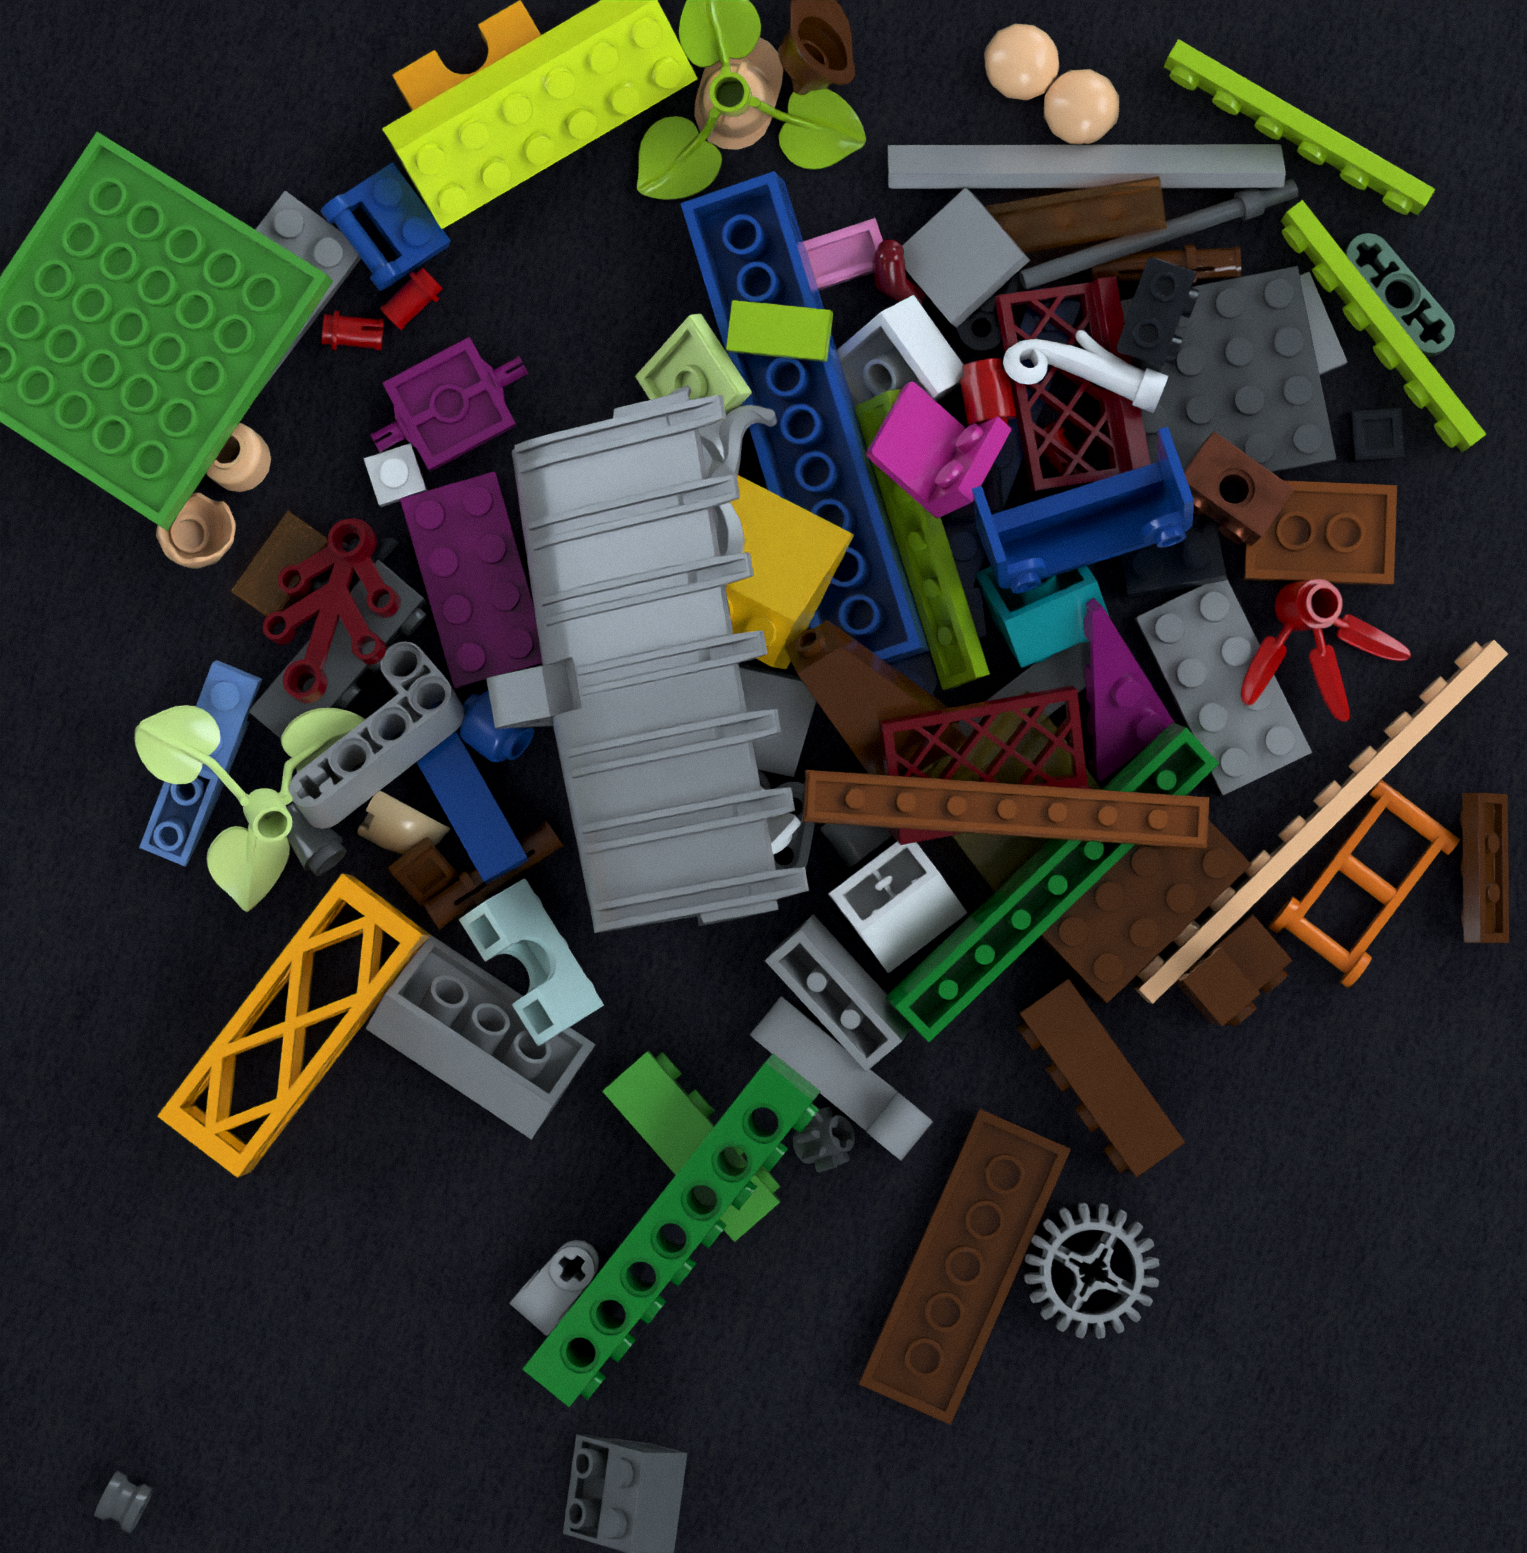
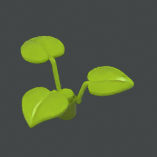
M687 0L682 11L679 26L680 44L686 57L694 65L703 68L713 66L719 61L721 62V74L714 78L709 89L710 99L714 107L709 111L708 120L700 133L692 121L678 116L663 118L655 122L648 129L639 149L637 190L644 196L662 200L682 199L705 190L716 179L722 164L720 151L712 143L706 141V139L711 135L718 118L722 114L728 117H737L744 114L749 107L756 108L779 121L786 122L779 133L780 147L789 161L804 169H823L838 163L865 145V132L859 117L842 97L827 88L817 91L811 90L801 96L793 92L788 103V113L770 106L757 97H753L751 88L744 77L738 73L731 72L729 58L742 59L752 53L759 41L761 22L753 4L749 0Z

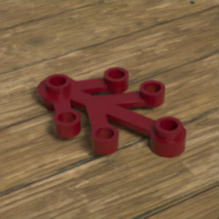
M352 518L337 522L328 534L327 547L298 565L286 566L278 575L277 582L279 588L291 598H301L309 592L312 585L311 579L333 567L327 584L284 611L270 613L263 622L264 634L274 643L284 645L294 639L299 625L318 614L304 659L290 664L283 675L285 691L301 703L308 704L319 700L327 689L328 680L323 668L339 618H341L353 641V654L363 663L368 665L376 664L383 659L386 653L385 642L370 630L349 591L354 570L368 591L366 599L368 607L379 617L388 618L395 615L400 608L401 599L396 591L385 584L371 557L376 549V534L366 522L360 519ZM355 538H360L357 547L352 551H348L349 542ZM295 575H300L301 580L299 584L294 588H289L290 579ZM385 594H390L388 604L378 608L377 602L379 598ZM285 621L286 627L284 631L274 635L275 626L279 622ZM369 641H375L374 650L367 655H363L364 645ZM315 678L312 688L304 692L303 685L306 680Z

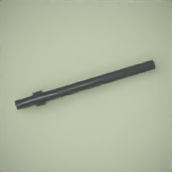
M1293 179L1285 181L1284 187L1262 188L1259 190L1258 188H1247L1235 192L1233 199L1019 271L1020 283L1024 290H1028L1239 217L1245 221L1263 215L1265 208L1297 198V185Z

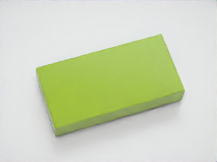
M732 300L726 350L733 353L827 362L833 312L826 309Z

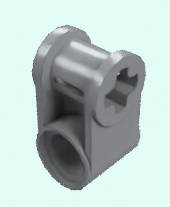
M573 1240L565 1243L540 1271H536L509 1304L548 1336L597 1273L600 1261L597 1251L586 1241ZM577 1255L585 1261L581 1267L585 1275L580 1271L575 1272L573 1275L567 1273L565 1268L569 1262L566 1258L573 1260Z

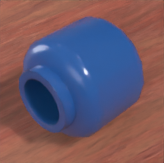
M489 691L482 693L480 696L473 694L463 704L465 715L460 726L461 739L483 757L497 763L506 759L515 760L527 749L534 736L533 727L495 729Z

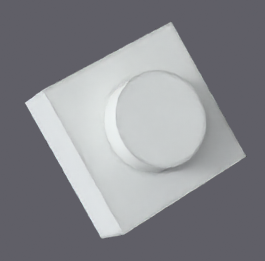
M411 443L364 458L380 507L399 502L401 498L427 491Z

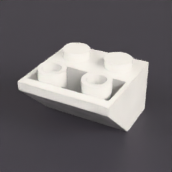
M897 841L828 894L887 973L891 972L967 914L946 881L917 842L900 845Z

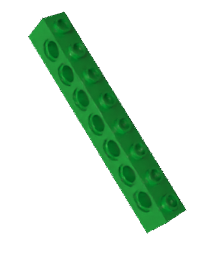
M773 1053L522 1370L568 1407L572 1405L579 1395L588 1400L606 1378L599 1369L607 1359L611 1357L618 1363L635 1342L636 1338L629 1332L638 1320L641 1319L648 1325L666 1303V1300L659 1294L669 1281L678 1287L697 1264L689 1257L696 1247L701 1243L709 1249L727 1226L720 1220V1217L730 1205L740 1210L756 1190L757 1186L750 1181L761 1166L770 1172L788 1148L781 1143L782 1139L792 1127L801 1133L819 1111L811 1103L821 1091ZM761 1107L771 1109L778 1118V1128L767 1130L759 1126L755 1119V1110ZM735 1146L743 1150L747 1156V1166L744 1168L731 1166L725 1159V1148ZM697 1185L710 1187L716 1194L717 1204L714 1206L700 1204L695 1198L694 1187ZM669 1223L679 1225L686 1234V1243L674 1244L670 1242L664 1234V1225ZM645 1262L651 1265L655 1271L656 1280L645 1282L639 1279L634 1272V1263ZM615 1300L619 1302L625 1310V1319L616 1320L611 1318L604 1309V1301ZM585 1338L589 1340L595 1348V1356L584 1357L579 1354L574 1346V1339Z

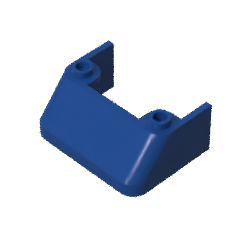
M1168 426L1158 429L1157 462L993 515H991L982 486L972 489L976 528L999 587L1004 589L1011 588L1012 593L1015 594L1024 593L1038 587L1042 579L1155 543L1160 548L1175 545L1186 538L1185 532L1193 525L1194 499Z

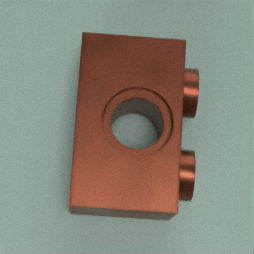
M1215 431L1202 443L1183 470L1194 499L1193 513L1197 515L1205 513L1220 524L1218 526L1219 531L1237 544L1245 542L1252 546L1262 538L1295 491L1293 487ZM1228 482L1236 486L1240 493V502L1232 504L1225 501L1220 495V483Z

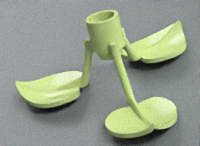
M189 705L175 706L142 720L136 727L134 739L142 762L160 780L171 784H188L197 778L202 765L205 764L228 787L243 806L244 815L249 823L248 829L241 826H233L222 831L208 849L207 866L215 882L244 911L248 912L275 885L288 861L290 845L287 835L292 828V817L286 805L293 800L289 792L293 770L296 768L298 773L365 719L355 713L338 708H317L304 712L294 718L288 724L281 737L282 747L292 758L284 764L281 792L279 793L272 789L260 788L254 790L249 795L246 794L220 764L209 756L220 743V730L215 719L202 708Z

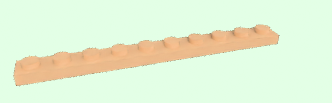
M1495 640L1485 643L1482 647L1476 641L1471 644L1454 661L1459 669L1447 681L1441 676L1433 681L1419 696L1425 703L1412 716L1406 711L1401 713L1384 730L1389 738L1376 751L1371 746L1363 750L1350 763L1349 767L1354 773L1341 786L1334 780L1323 789L1313 800L1319 807L1306 820L1300 815L1294 818L1279 833L1278 836L1284 842L1272 854L1269 855L1265 850H1262L1250 861L1252 865L1245 871L1248 877L1235 890L1229 886L1209 905L1213 912L1200 924L1195 920L1191 922L1173 940L1177 947L1164 960L1157 955L1137 974L1142 981L1134 989L1148 1003L1153 1004L1496 667L1508 653Z

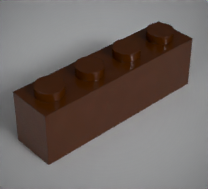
M1063 979L1017 1012L1023 1021L1016 1027L1018 1032L1032 1051L1041 1046L1052 1062L1045 1067L1046 1071L1062 1092L1069 1087L1081 1102L1080 1105L1074 1108L1075 1112L1091 1133L1098 1128L1110 1143L1103 1151L1120 1174L1128 1169L1137 1178L1185 1143L1069 979Z

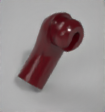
M891 239L882 241L878 245L877 251L873 254L872 263L875 286L880 292L897 302H901L914 295L921 304L926 293L919 285L906 278L903 246L898 241Z

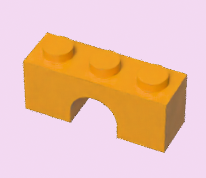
M521 0L478 24L481 37L489 49L487 60L479 70L471 74L454 73L446 68L434 50L394 73L392 76L412 111L541 36Z

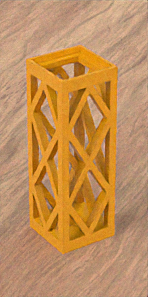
M342 873L157 1117L237 1178L250 1173L431 934L356 877ZM347 903L365 916L326 931ZM385 931L400 944L381 968ZM363 934L357 993L309 1012L315 952ZM289 980L285 1022L246 1037ZM347 1012L302 1072L307 1027ZM283 1037L277 1099L230 1117L237 1055ZM209 1085L207 1109L204 1112L195 1105V1102ZM270 1114L248 1144L229 1131Z

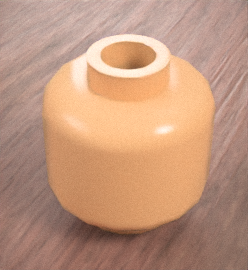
M239 423L206 474L218 485L229 491L243 492L253 489L264 480L269 472L271 463L269 447L253 429L243 423Z

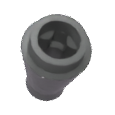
M290 804L287 806V809L292 817V828L287 838L303 869H311L316 876L323 875L337 865L345 856L347 850L341 844L343 838L330 828L320 829L313 827L307 822L295 804Z

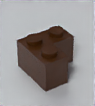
M1247 915L1215 942L1175 983L1211 1025L1224 1026L1226 1024L1227 1026L1232 1025L1235 1027L1256 1010L1257 1007L1252 1001L1261 994L1258 990L1261 988L1267 994L1278 986L1288 976L1283 968L1293 960L1254 915Z

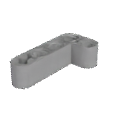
M406 641L395 643L386 650L383 659L380 661L381 670L396 696L292 778L289 785V792L293 798L292 801L307 822L313 827L324 829L338 824L462 725L465 709L444 675L414 643ZM415 669L411 674L402 677L407 671ZM438 701H443V703L440 706L436 707L435 709H430L433 704L437 703ZM404 731L399 738L391 740L395 734ZM365 762L358 770L351 771L355 765Z
M782 996L750 1034L769 1052L774 1053L819 1089L825 1098L866 1130L871 1137L901 1161L933 1123L926 1114L871 1069L866 1072L842 1045Z

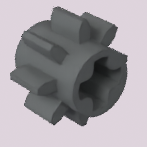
M831 1107L819 1109L801 1133L795 1131L793 1135L795 1153L804 1163L811 1164L815 1162V1168L818 1173L850 1161L847 1152L853 1148L855 1143L853 1127L845 1117L841 1115L833 1117Z

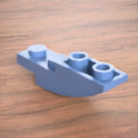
M216 660L211 665L196 707L210 713L219 727L220 743L209 756L215 759L229 774L250 722L247 721L250 714L249 710L253 706L262 679ZM203 764L197 778L188 784H171L164 781L139 848L182 866L188 864L224 786V783L208 766Z

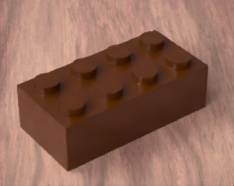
M1208 819L1207 848L1134 845L1064 912L1040 938L1102 1003H1108L1252 864Z

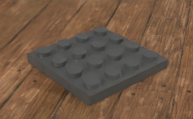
M1298 266L1193 286L1192 288L1199 290V294L1190 318L1181 316L1175 331L1176 335L1183 337L1173 365L1164 363L1159 372L1168 376L1154 413L1141 409L1150 463L1157 462L1158 429L1167 426L1183 470L1213 431L1272 473L1334 462L1336 454ZM1134 298L1121 301L1124 323ZM1131 357L1132 366L1140 369L1142 361Z

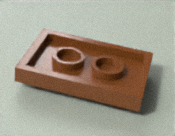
M1284 481L1293 487L1295 491L1262 538L1252 546L1244 542L1243 580L1299 582L1323 579L1334 584L1391 586L1394 584L1397 485Z

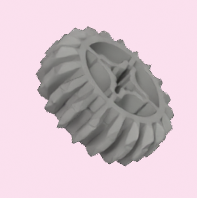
M1079 1203L1078 1213L1080 1219L1073 1220L1070 1212L1066 1208H1062L1059 1210V1214L1065 1225L1058 1229L1049 1219L1043 1222L1045 1229L1052 1234L1048 1241L1041 1236L1033 1235L1031 1242L1035 1246L1042 1248L1043 1251L1041 1256L1033 1253L1026 1254L1025 1262L1039 1266V1272L1025 1274L1024 1280L1027 1284L1041 1283L1042 1288L1033 1291L1029 1297L1033 1303H1038L1048 1298L1050 1302L1040 1312L1045 1320L1051 1318L1059 1311L1061 1315L1056 1325L1058 1330L1064 1332L1070 1322L1075 1320V1335L1079 1338H1084L1088 1323H1093L1094 1333L1100 1339L1105 1337L1104 1322L1111 1321L1112 1327L1117 1333L1124 1331V1325L1119 1318L1124 1312L1134 1322H1138L1141 1319L1140 1314L1131 1306L1136 1300L1145 1306L1152 1304L1153 1300L1147 1294L1140 1291L1143 1285L1151 1288L1158 1287L1159 1280L1153 1276L1144 1275V1269L1158 1267L1159 1259L1156 1257H1142L1141 1253L1150 1250L1154 1243L1150 1238L1135 1242L1134 1238L1143 1229V1226L1137 1221L1132 1223L1126 1230L1122 1228L1127 1218L1125 1211L1119 1209L1112 1221H1108V1205L1100 1203L1096 1210V1218H1090L1088 1205L1086 1203ZM1081 1231H1104L1101 1238L1096 1240L1091 1249L1085 1252H1076L1061 1245L1067 1238ZM1118 1238L1124 1243L1130 1255L1132 1265L1130 1282L1120 1278L1110 1268V1259L1114 1252L1112 1248ZM1053 1258L1069 1267L1073 1272L1074 1280L1070 1288L1071 1293L1066 1302L1058 1297L1052 1284L1051 1266ZM1073 1258L1081 1263L1084 1261L1091 1264L1095 1258H1100L1103 1263L1099 1267L1114 1282L1110 1283L1103 1278L1091 1277L1088 1283H1083L1080 1278L1085 1274L1079 1271L1080 1267L1069 1259ZM1098 1289H1108L1122 1295L1115 1303L1106 1308L1094 1311L1080 1310L1083 1302H1087L1089 1296Z

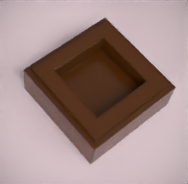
M428 837L421 840L388 867L393 876L420 906L423 905V902L429 901L459 875Z

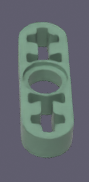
M1366 233L1354 238L1345 249V255L1426 357L1436 356L1443 352L1451 344L1455 334L1453 321L1382 237ZM1359 246L1365 251L1370 250L1372 247L1377 251L1378 255L1375 257L1374 263L1382 273L1389 265L1395 271L1388 274L1379 283L1377 288L1370 282L1378 276L1373 267L1367 264L1361 268L1356 263L1360 255L1356 248ZM1393 282L1406 284L1412 292L1410 305L1401 309L1392 307L1385 298L1386 287ZM1422 303L1427 309L1422 311L1419 317L1428 326L1433 325L1435 322L1440 325L1442 330L1438 333L1437 337L1441 343L1437 344L1433 340L1424 343L1419 337L1424 329L1416 318L1409 325L1402 318L1409 316Z

